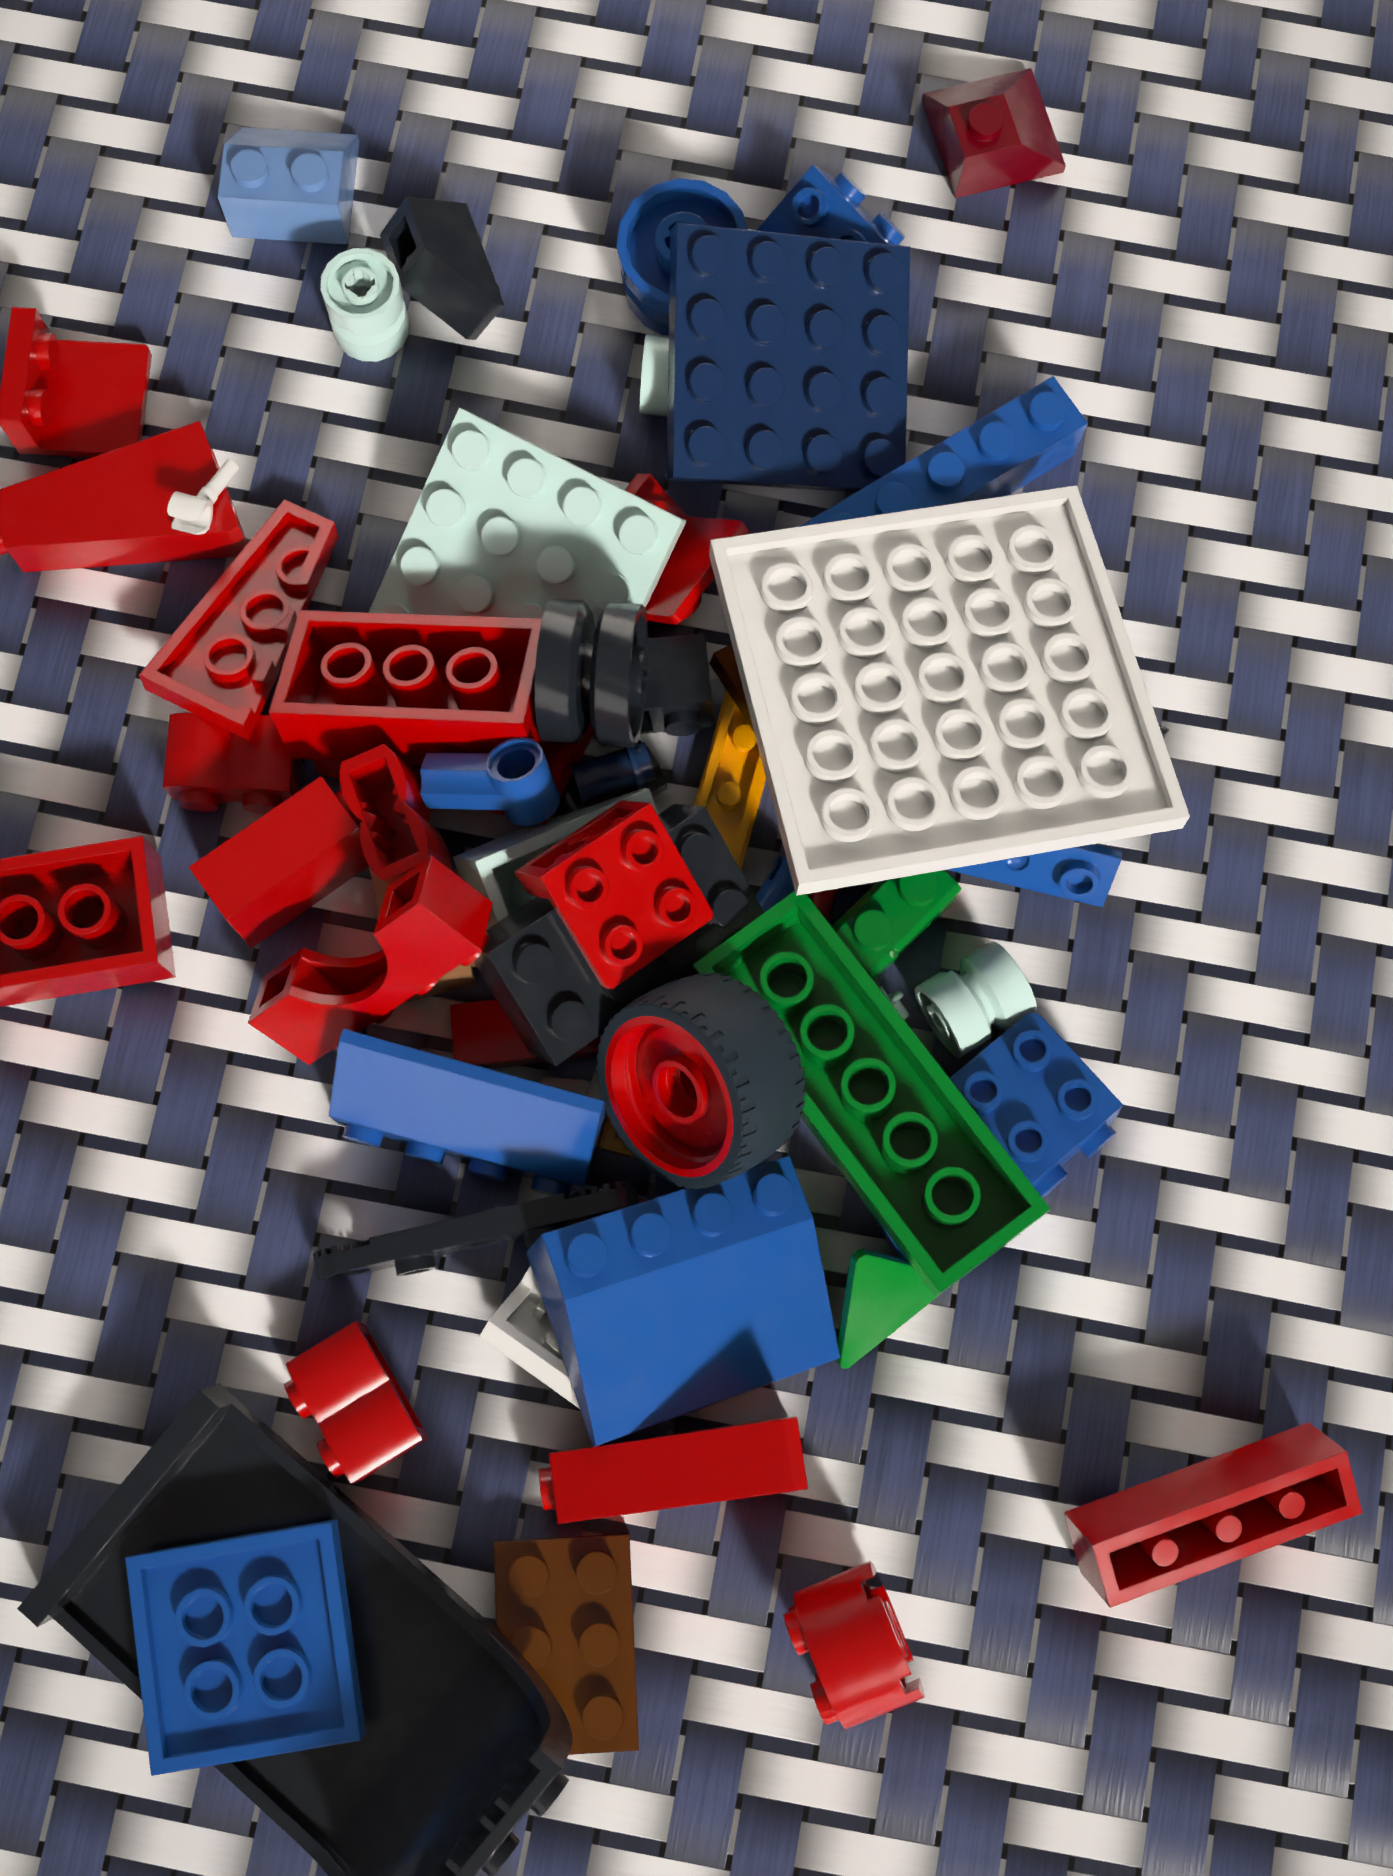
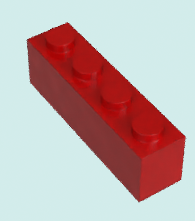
M1308 1422L1063 1513L1080 1573L1109 1608L1357 1516L1363 1512L1347 1451Z

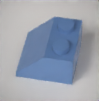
M242 127L224 143L218 200L231 236L237 238L348 245L359 150L358 135Z

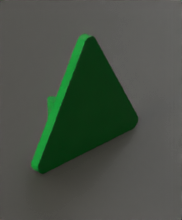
M862 1248L856 1250L851 1255L838 1337L840 1358L835 1360L842 1369L850 1368L937 1298L908 1260Z

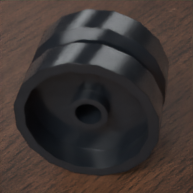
M551 598L545 606L541 620L536 653L535 713L540 739L544 742L578 744L586 733L591 719L593 734L600 745L635 748L639 741L643 724L649 681V639L646 608L642 604L609 602L599 616L596 626L593 613L584 600Z

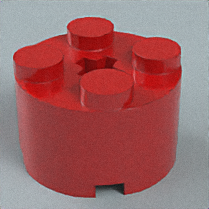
M872 1561L865 1562L793 1592L795 1605L789 1607V1612L783 1614L788 1634L797 1654L802 1655L810 1652L817 1671L815 1674L816 1681L810 1683L817 1709L825 1725L840 1721L844 1729H849L925 1698L920 1678L909 1683L906 1681L905 1677L911 1675L907 1663L914 1659L884 1585L871 1590L867 1580L874 1578L877 1572Z

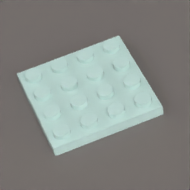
M459 408L369 613L542 619L546 604L551 598L584 600L591 609L595 625L597 626L598 618L609 602L642 604L646 608L686 524V520L467 410Z

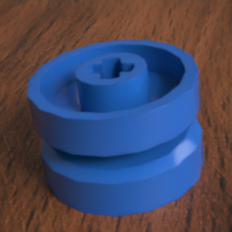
M677 178L651 186L631 202L619 224L616 247L621 267L622 284L629 308L645 327L660 335L669 336L670 229L676 223L748 230L743 211L728 193L702 180Z

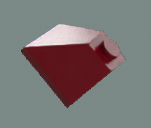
M1031 68L923 93L921 101L954 198L1064 173L1066 164Z

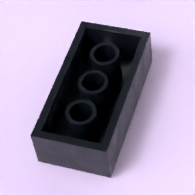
M673 804L658 814V817L712 909V920L613 989L600 985L550 899L536 896L486 930L489 936L487 945L480 956L474 961V964L531 1055L557 1066L604 1033V1028L609 1024L610 1019L632 1001L666 983L682 978L694 969L693 964L764 913L705 806Z

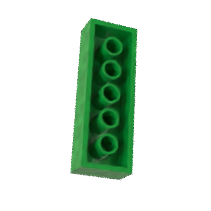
M793 891L693 964L696 974L719 973L723 974V976L733 977L734 980H740L744 985L750 986L754 992H758L764 1000L768 1001L770 1007L776 1010L779 1018L783 1020L786 1029L790 1032L793 1042L796 1044L797 1053L801 1058L800 1063L803 1066L804 1090H806L801 1119L935 1297H938L1051 1210L807 894L796 896L795 891Z

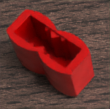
M194 713L170 714L163 788L173 799L180 800V807L192 811L211 812L218 810V803L241 802L242 809L246 811L266 814L299 791L302 759H291L270 715L259 716L251 737L247 740Z
M385 744L341 762V791L350 810L362 821L360 830L362 851L369 867L377 877L390 886L431 855L451 870V859L447 845L440 833L429 824L431 809L427 808L420 794L421 778Z
M359 1321L351 1323L285 1364L292 1378L284 1383L285 1391L292 1405L302 1418L305 1419L312 1414L317 1421L324 1438L318 1441L316 1445L325 1465L335 1478L345 1474L350 1483L360 1482L429 1439L414 1408L396 1381L388 1362L364 1323Z

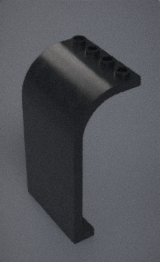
M219 1383L200 1389L17 1609L37 1628L54 1619L142 1700L126 1557L137 1553L337 1519L366 1735L360 1741L213 1766L293 1838L320 1865L328 1876H476L480 1870L487 1876H494L521 1840L512 1830L529 1809L540 1818L554 1803L569 1781L560 1771L571 1751L573 1734L561 1705L531 1664L490 1622Z

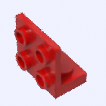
M12 307L0 388L1 428L19 454L95 457L142 441L152 359L149 347L145 344L57 340L56 335L48 330L36 308Z
M637 473L625 488L626 491L686 520V524L646 606L648 621L677 625L697 610L702 601V594L715 578L709 557L710 540L747 535L749 529L741 520L686 516L651 474Z
M619 801L514 871L527 894L550 899L600 985L608 989H613L713 918L712 909L652 804L647 802Z

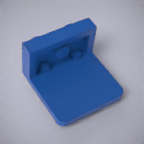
M815 165L809 168L756 230L899 245L905 238L897 226L883 213L879 212L873 218L860 203L867 197L866 194L844 172L841 171L835 178Z
M1029 1013L1022 1017L950 1077L953 1084L1042 1198L1055 1189L1068 1176V1173L1062 1166L1081 1151L1089 1159L1117 1134L1110 1125L1119 1114L1123 1104L1044 1018L1036 1013Z

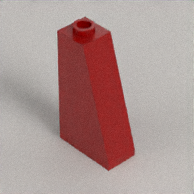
M200 421L0 489V555L9 553L24 573L237 557L248 542L227 486L213 504L211 526L205 534L195 535L172 529L171 525L175 517L168 515L167 508L173 493L177 491L198 496L202 487H205L220 469L213 448Z
M792 1416L608 1443L596 1447L589 1446L549 1453L550 1467L538 1470L543 1510L556 1509L558 1524L808 1489L798 1419Z

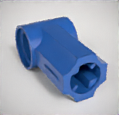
M524 737L512 738L498 744L490 753H426L420 768V794L425 806L430 809L503 810L506 818L512 823L528 826L547 820L555 813L560 804V794L540 744L533 739Z

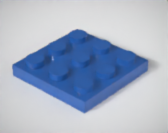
M337 1519L137 1553L125 1558L151 1776L360 1741L366 1735Z

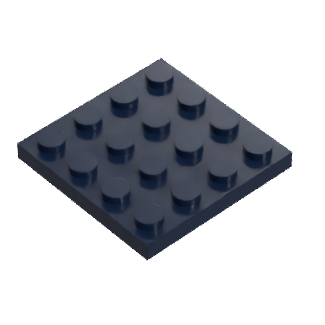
M676 223L670 229L666 480L856 493L905 464L910 246Z

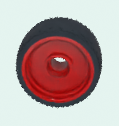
M700 973L674 980L632 1001L616 1013L604 1028V1033L600 1037L601 1042L598 1045L599 1052L596 1058L598 1060L596 1070L598 1071L599 1091L603 1098L602 1101L605 1103L606 1113L626 1148L632 1152L631 1154L643 1166H646L651 1173H655L660 1179H665L666 1182L674 1183L678 1187L685 1186L688 1189L711 1187L730 1180L761 1163L779 1149L796 1131L795 1128L799 1125V1119L803 1114L802 1108L805 1105L804 1097L806 1090H804L803 1066L800 1063L801 1058L797 1053L796 1044L793 1042L790 1032L786 1029L785 1023L779 1018L776 1010H773L768 1001L764 1000L758 992H754L750 986L744 985L740 980H734L733 977L723 976V974Z

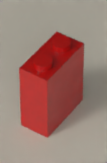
M320 776L189 866V869L224 918L252 949L365 870L369 865L361 847L360 830L362 821L350 810L342 791L339 790L334 794Z

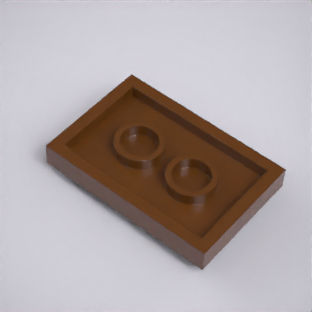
M630 1533L495 1541L496 1629L531 1664L561 1705L573 1734V1744L569 1755L639 1751Z

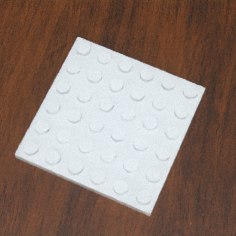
M1077 485L710 540L709 557L796 896L1182 829L1189 819L1190 815Z

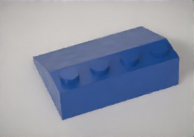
M790 1156L755 1166L730 1180L708 1188H686L541 1234L526 1252L593 1447L840 1358L814 1220Z

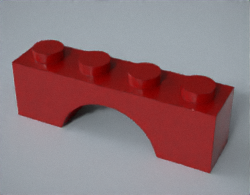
M431 855L387 887L373 934L382 947L381 951L363 957L341 958L324 955L303 947L264 975L248 1024L310 1065L331 1050L338 1051L339 1039L343 1029L358 1033L373 1022L376 1024L384 1022L391 1016L397 1006L415 994L420 996L426 994L442 976L460 964L467 966L473 963L483 952L488 942L489 936L486 933L493 902Z

